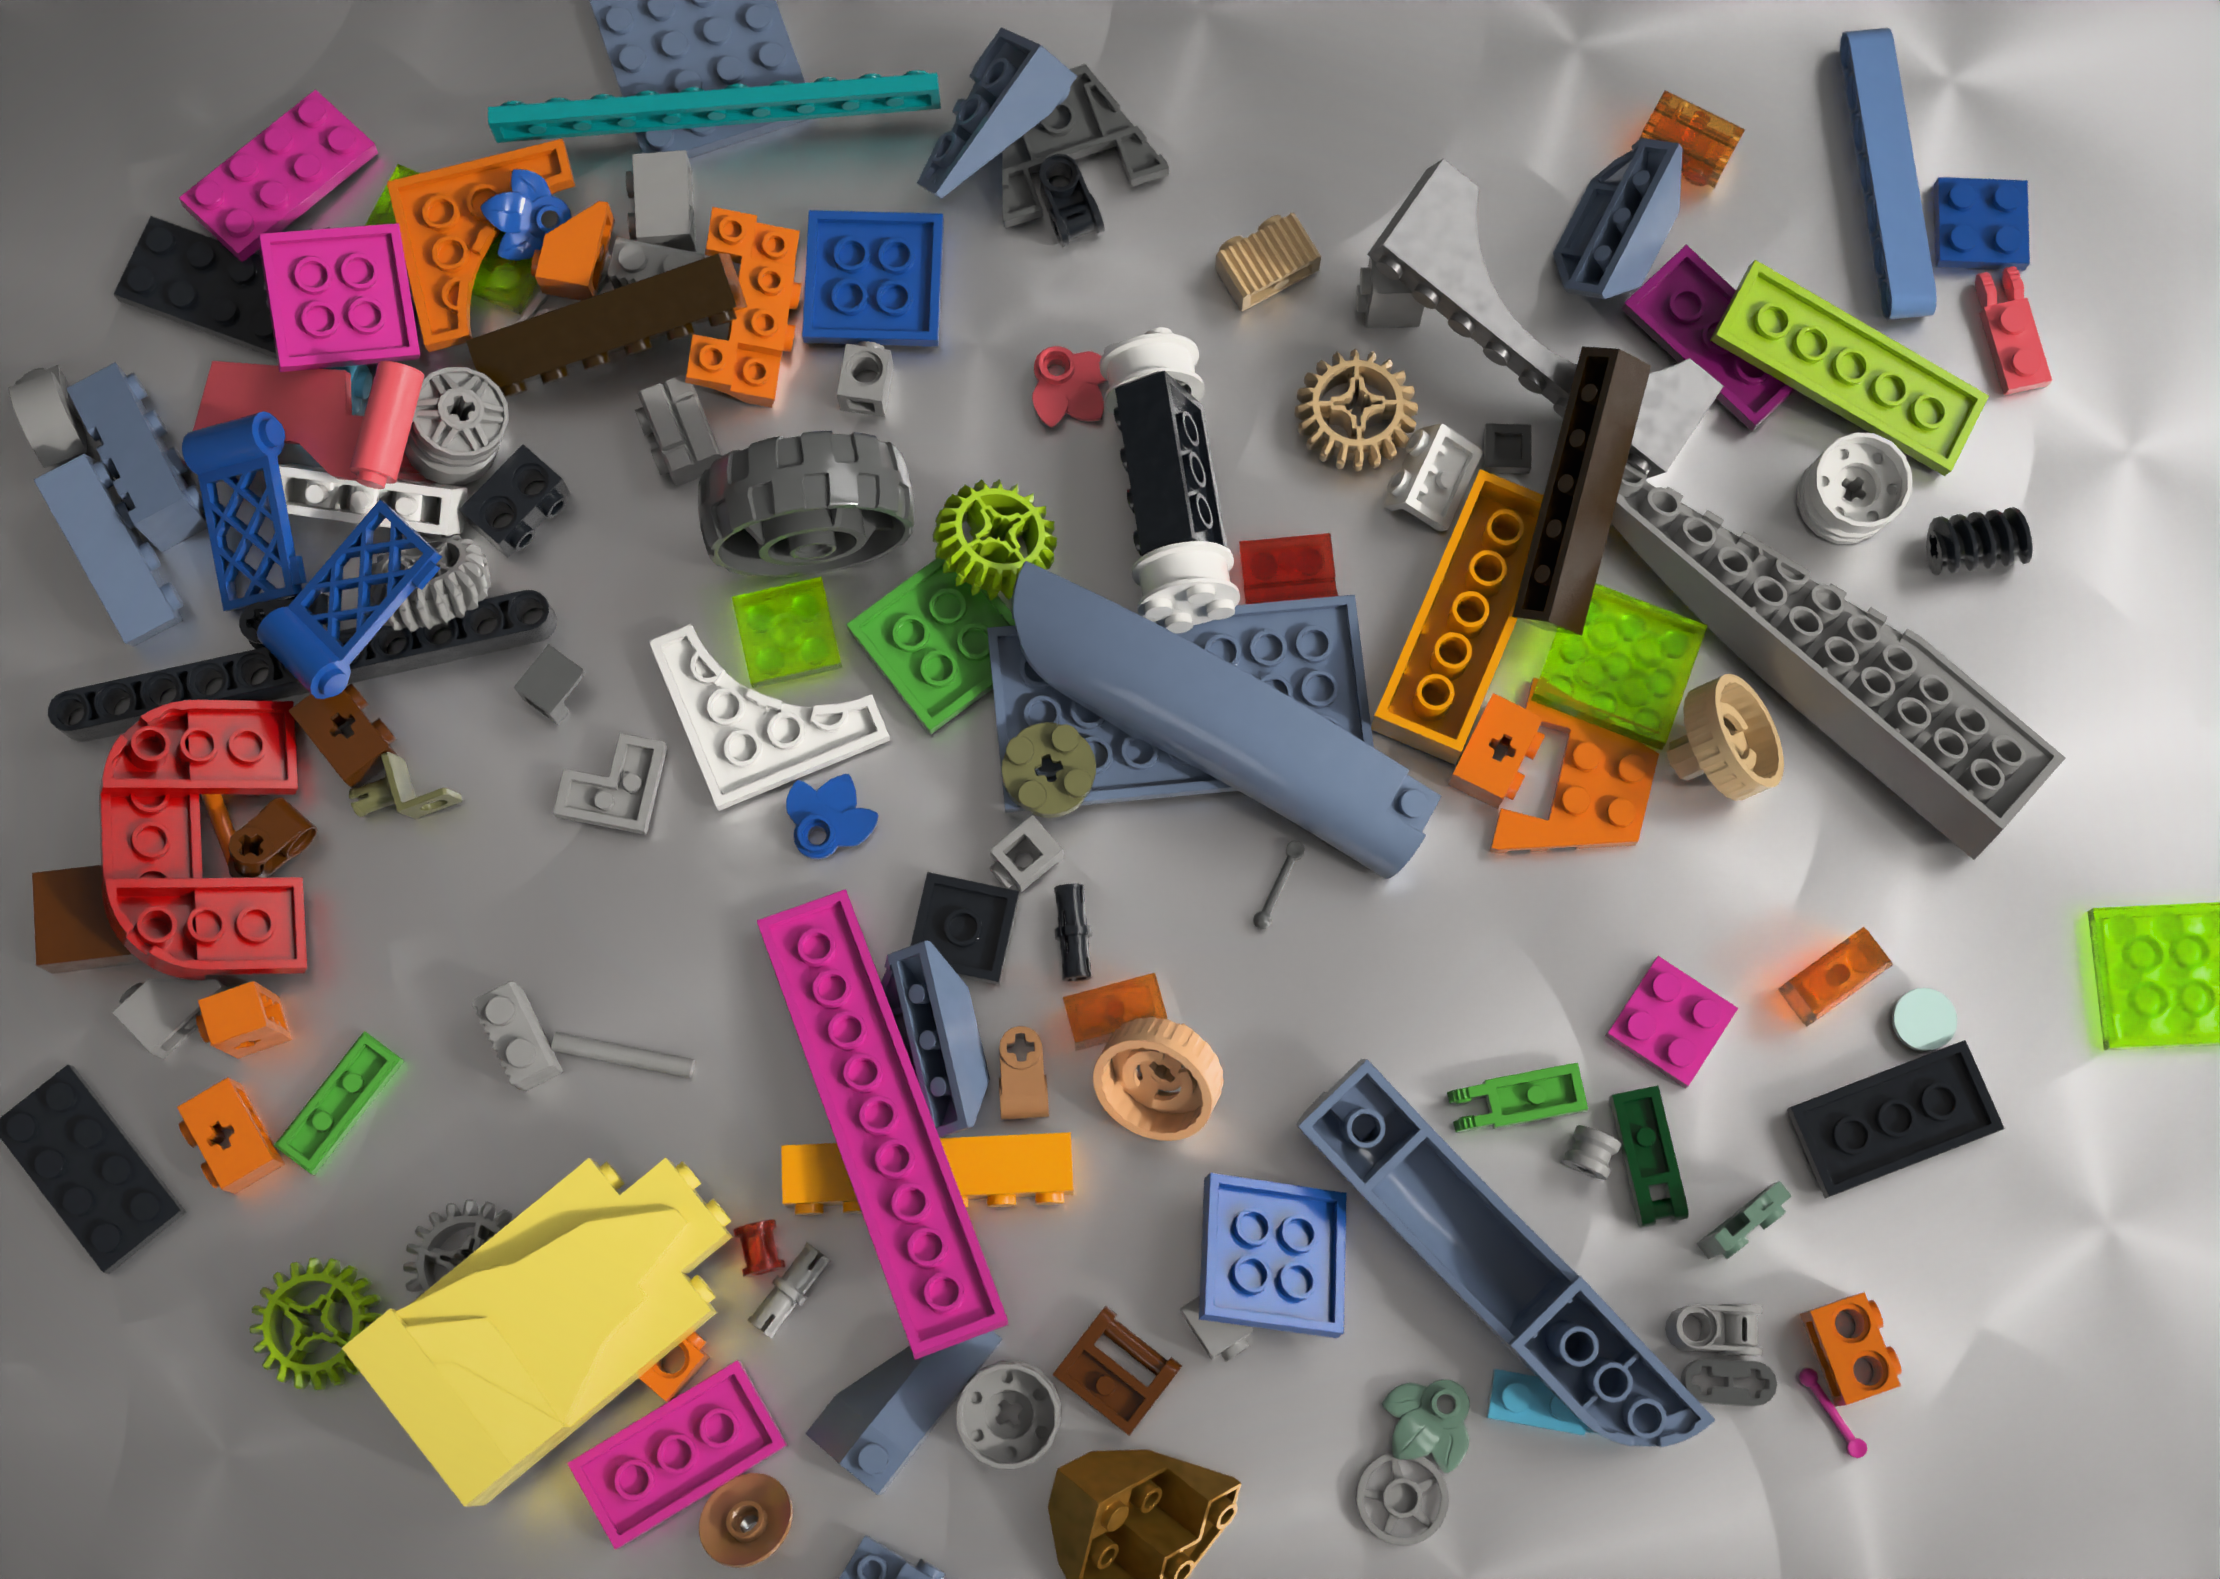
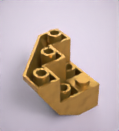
M1148 1449L1090 1451L1059 1467L1056 1471L1048 1503V1512L1058 1564L1066 1579H1187L1221 1532L1233 1520L1237 1512L1236 1501L1241 1482L1235 1477Z

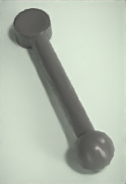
M1291 841L1286 847L1287 858L1262 911L1254 915L1253 923L1258 929H1266L1271 925L1272 919L1270 914L1295 861L1301 859L1304 855L1305 848L1300 841Z

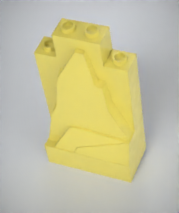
M588 1158L411 1304L400 1310H387L342 1347L350 1360L464 1507L485 1506L717 1313L710 1304L716 1296L698 1274L692 1279L687 1274L733 1237L725 1228L731 1222V1219L714 1199L710 1200L707 1204L695 1190L701 1182L684 1161L675 1166L672 1161L664 1158L621 1193L619 1188L625 1182L607 1161L600 1166L596 1161Z

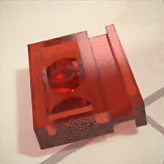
M1331 533L1239 541L1245 604L1338 596Z

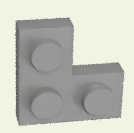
M620 733L609 777L563 769L553 814L557 818L647 835L668 747L666 742Z

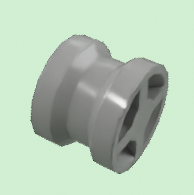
M1577 1125L1573 1134L1575 1144L1572 1150L1565 1153L1563 1163L1591 1177L1607 1180L1611 1172L1608 1163L1611 1156L1619 1152L1621 1147L1620 1141L1596 1129Z

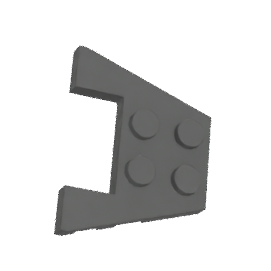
M1086 64L1070 69L1077 75V78L1070 86L1067 98L1060 105L1056 106L1050 115L1002 151V217L1005 229L1043 216V209L1030 174L1039 172L1041 164L1051 155L1064 154L1076 160L1116 147L1131 187L1169 175L1167 161L1161 154L1158 155L1147 142V137L1138 126H1134L1120 110L1118 102Z

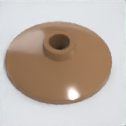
M748 1473L737 1476L719 1487L710 1496L702 1510L699 1521V1537L703 1548L713 1560L721 1565L732 1568L748 1567L765 1560L780 1547L790 1530L793 1518L791 1498L784 1486L769 1475ZM757 1522L751 1530L747 1531L752 1523Z

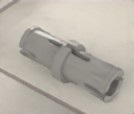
M808 1242L782 1277L777 1275L772 1281L775 1287L752 1317L750 1316L748 1319L751 1324L763 1331L771 1339L797 1303L801 1306L807 1299L804 1294L826 1265H829L831 1262L829 1258Z

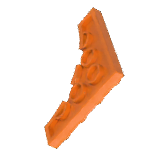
M563 138L387 181L396 223H399L405 263L423 341L428 352L464 344L466 340L472 339L470 304L475 278L488 249L501 233L484 216L480 209L481 204L496 194L512 191L511 174L513 169L529 170L540 175L546 180L551 195L575 186Z

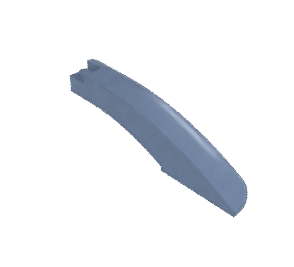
M1028 561L1023 563L1012 595V619L1015 621L1016 631L1020 640L1019 647L1024 657L1046 683L1133 738H1139L1249 796L1385 879L1395 876L1413 857L1426 836L1422 832L1442 796L1407 775L1409 769L1305 705L1202 647L1065 578Z
M1361 1059L1329 1091L1323 1092L1300 1117L1296 1126L1482 1322L1590 1429L1609 1440L1631 1447H1664L1683 1442L1697 1435L1716 1420L1591 1286L1572 1270L1461 1159L1368 1059Z

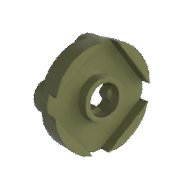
M1046 722L1025 728L1009 741L1002 761V780L1010 799L1025 810L1033 812V815L1042 818L1061 817L1076 810L1090 793L1096 775V762L1090 745L1079 735L1073 726L1067 724L1060 725ZM1043 759H1051L1052 763H1059L1062 770L1056 772L1055 781L1048 782L1045 775L1037 776L1035 769L1042 766Z

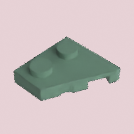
M1780 1181L1768 1186L1697 1243L1698 1247L1708 1259L1723 1254L1728 1259L1749 1242L1745 1236L1755 1227L1760 1225L1764 1230L1782 1217L1786 1211L1781 1205L1791 1198L1792 1195Z

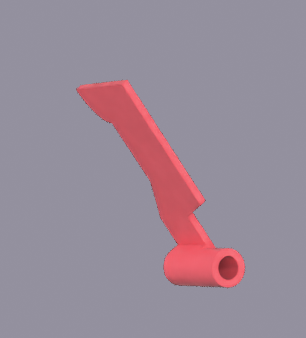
M212 361L193 431L265 411L271 413L282 424L285 431L284 443L301 445L333 477L357 481L361 485L374 489H385L386 484H394L397 481L424 374L402 363L392 361L378 362L364 416L352 415L351 373L346 370L318 368L279 372L278 365Z

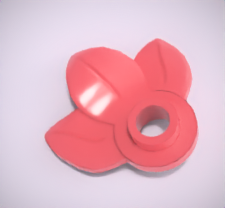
M1060 346L1046 348L1038 354L1034 362V375L1038 384L1034 389L1032 401L1038 417L1044 424L1054 427L1062 420L1066 413L1072 418L1081 421L1092 422L1101 420L1104 411V401L1098 385L1107 381L1100 372L1099 363L1101 355L1091 351L1073 354L1070 350ZM1052 365H1060L1065 371L1059 376H1054L1049 373L1048 369Z

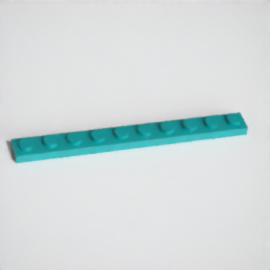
M913 70L906 72L902 76L883 77L879 74H865L858 79L850 80L822 77L810 83L794 84L790 81L781 80L772 82L769 86L749 87L744 84H732L724 89L706 91L701 88L690 87L681 90L679 93L660 94L655 91H642L635 96L627 97L599 94L588 100L570 101L566 98H551L545 103L535 104L508 101L501 104V106L488 107V124L496 142L503 143L941 109L938 74Z

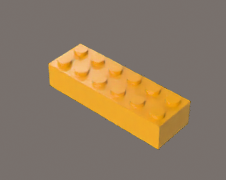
M1479 470L1371 724L1373 731L1456 765L1517 621V618L1512 617L1543 494L1484 470Z

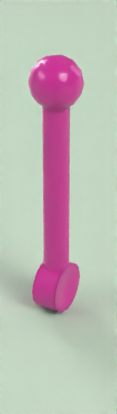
M1812 1368L1803 1369L1799 1374L1801 1384L1810 1387L1847 1442V1453L1855 1458L1863 1457L1867 1452L1866 1443L1862 1439L1855 1438L1819 1385L1817 1372Z

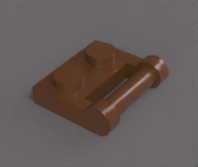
M1105 1306L1052 1375L1130 1436L1182 1368V1365L1172 1357L1169 1360L1164 1358L1115 1318L1118 1314ZM1103 1334L1156 1375L1148 1387L1095 1346Z

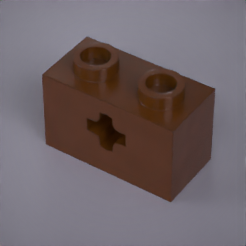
M351 683L334 697L318 699L310 694L292 707L289 712L342 780L353 789L363 786L385 769L381 754L390 752L397 755L390 746L397 739L380 718L373 723L363 712V709L369 705L368 702ZM349 724L354 734L347 739L342 729Z

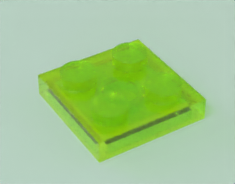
M822 576L732 597L752 688L843 668Z

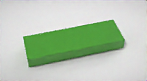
M364 1031L274 1146L307 1172L316 1175L404 1063V1060Z

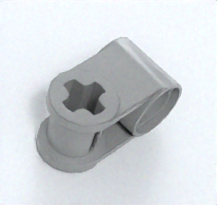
M1697 1304L1682 1307L1672 1312L1668 1317L1665 1327L1666 1335L1672 1345L1684 1351L1718 1352L1720 1355L1762 1356V1347L1758 1346L1757 1316L1762 1314V1306L1748 1304ZM1687 1315L1695 1316L1701 1323L1702 1333L1697 1341L1690 1340L1683 1332V1320Z

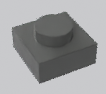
M1486 423L1484 427V471L1489 473L1529 474L1531 470V425Z

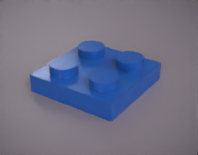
M1937 178L1934 183L1935 267L2003 270L2015 266L2017 270L2025 271L2030 264L2028 180Z

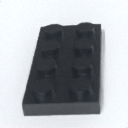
M150 216L113 294L118 301L277 358L270 310L266 304L267 291L264 289L265 279L261 255L254 253L244 262H241L220 241Z
M1966 1040L1787 1109L1825 1199L2005 1129Z
M66 1065L0 1118L1 1140L103 1273L110 1274L186 1213L182 1205L74 1066Z

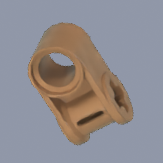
M1013 1027L1004 1033L999 1047L1001 1120L1049 1117L1047 1077L1044 1074L1041 1039L1029 1027ZM1024 1038L1026 1046H1034L1035 1051L1027 1053L1026 1061H1017L1015 1053L1007 1052V1048L1015 1046V1039Z

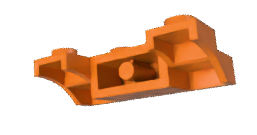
M712 207L705 255L730 254L732 262L739 264L737 277L747 307L735 311L737 319L729 323L727 340L696 334L692 335L685 383L721 391L744 403L772 408L776 395L781 356L783 351L791 352L795 333V325L787 324L789 309L797 310L801 292V283L794 282L795 260L800 231L757 223V215Z

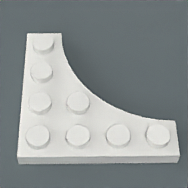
M692 624L649 641L718 811L891 740L873 695L838 704L814 705V707L785 704L781 700L766 696L751 688L748 689L729 676L708 653Z

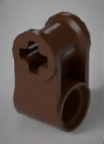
M283 797L272 800L256 817L231 836L229 842L230 858L228 862L230 876L232 878H268L287 861L298 856L310 845L317 834V827Z

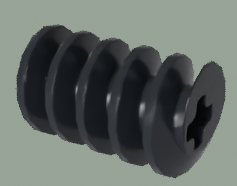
M2015 507L2007 508L2003 513L1997 509L1987 511L1985 515L1980 512H1973L1967 518L1962 514L1953 515L1949 520L1940 516L1933 518L1928 528L1926 555L1928 566L1935 575L1941 574L1943 561H1946L1948 570L1951 573H1957L1960 569L1961 559H1964L1966 568L1969 571H1974L1977 569L1979 557L1982 558L1987 569L1995 567L1998 554L2005 567L2013 565L2015 552H2017L2022 564L2029 563L2032 558L2033 545L2029 525L2022 512Z

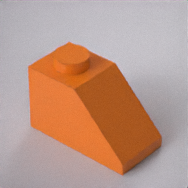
M598 201L545 234L542 249L535 250L531 263V274L536 278L543 294L581 301L597 296L615 222L608 202Z

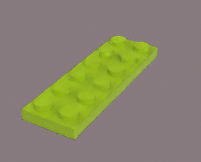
M1754 260L1746 270L1710 339L1717 345L1867 432L1875 433L1892 441L1902 452L1943 476L1953 470L1989 397L1986 393L1757 260Z

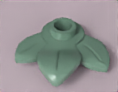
M1445 1379L1435 1381L1428 1387L1415 1383H1405L1394 1388L1382 1402V1406L1386 1411L1399 1418L1392 1436V1454L1394 1458L1415 1459L1432 1453L1435 1462L1444 1473L1454 1470L1463 1460L1470 1441L1463 1422L1470 1408L1469 1397L1464 1388L1452 1380ZM1441 1395H1448L1454 1401V1409L1449 1414H1444L1437 1408V1400Z

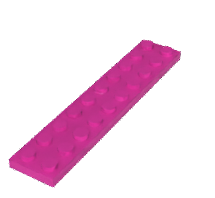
M846 889L757 920L762 939L914 1359L916 1360L1008 1325L1007 1316Z

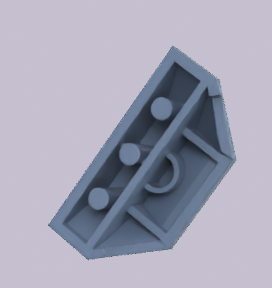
M1641 138L1631 146L1632 150L1615 159L1590 181L1553 252L1563 287L1567 293L1607 299L1642 286L1679 214L1683 150L1679 143Z
M923 941L888 954L884 966L886 972L881 984L939 1138L974 1127L990 1077L969 987L930 941Z

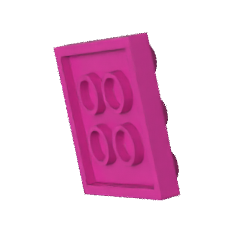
M399 223L259 234L258 241L279 372L378 364L380 361L400 362L419 360L420 349Z

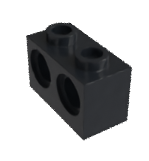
M522 444L459 510L469 525L508 558L515 550H523L535 536V529L546 518L551 519L560 513L566 505V497L570 494V491L564 480ZM533 481L545 482L543 489L535 495L524 494L525 488L529 483ZM503 513L513 514L511 522L505 527H492L493 521L498 515Z

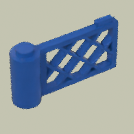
M265 411L188 432L182 442L184 460L189 469L198 475L223 611L247 608L256 602L280 600L296 596L302 591V584L307 583L302 556H296L277 458L283 450L285 431L282 424L271 413ZM259 471H263L266 489L261 498L249 489L256 473ZM222 481L234 489L226 507L219 502L216 483ZM244 498L256 507L248 525L236 516ZM266 517L273 521L275 531L270 544L258 535ZM231 526L243 535L235 553L228 548L226 539ZM252 544L265 553L257 571L245 562ZM274 562L282 568L285 587L277 589L266 579ZM239 571L251 580L242 598L237 597L235 579Z
M379 500L290 605L277 608L264 617L258 627V640L315 698L325 699L340 694L348 684L351 674L349 666L412 591L416 587L422 590L440 570L437 562L442 556L388 504ZM387 518L391 522L390 541L373 544L374 531ZM418 548L423 553L422 556L410 569L401 570L402 550ZM389 552L388 572L372 575L373 555ZM360 557L359 577L343 579V568L351 558ZM388 583L385 599L379 605L370 606L371 586ZM358 588L357 608L341 611L342 590ZM330 592L328 613L314 615L308 609L321 593ZM357 619L356 632L344 645L339 640L340 621Z

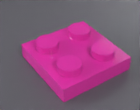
M1657 956L1605 1036L1683 1088H1687L1735 1015L1738 1007L1660 956Z

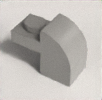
M59 365L49 369L37 368L31 370L20 380L15 381L16 385L8 387L18 421L43 468L87 452L85 429L68 400L67 380Z

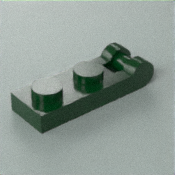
M1659 1085L1611 1095L1609 1099L1621 1143L1634 1200L1635 1216L1639 1227L1653 1226L1656 1224V1220L1671 1217L1672 1221L1687 1219L1689 1217L1687 1201ZM1664 1184L1666 1198L1652 1201L1649 1187Z

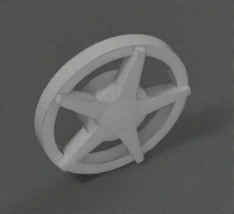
M1392 1452L1374 1460L1366 1468L1359 1480L1356 1494L1359 1515L1369 1531L1385 1542L1395 1545H1412L1422 1542L1439 1529L1446 1517L1449 1494L1445 1479L1439 1469L1423 1456L1407 1459L1423 1465L1434 1476L1421 1483L1416 1484L1410 1479L1403 1478L1398 1459L1394 1458ZM1391 1461L1393 1481L1384 1490H1365L1371 1474L1380 1465ZM1437 1483L1440 1490L1441 1503L1438 1515L1432 1523L1420 1507L1423 1500L1422 1493ZM1364 1497L1383 1501L1384 1507L1389 1513L1384 1532L1371 1521L1365 1508ZM1414 1516L1428 1527L1424 1532L1413 1537L1401 1538L1390 1535L1399 1518Z

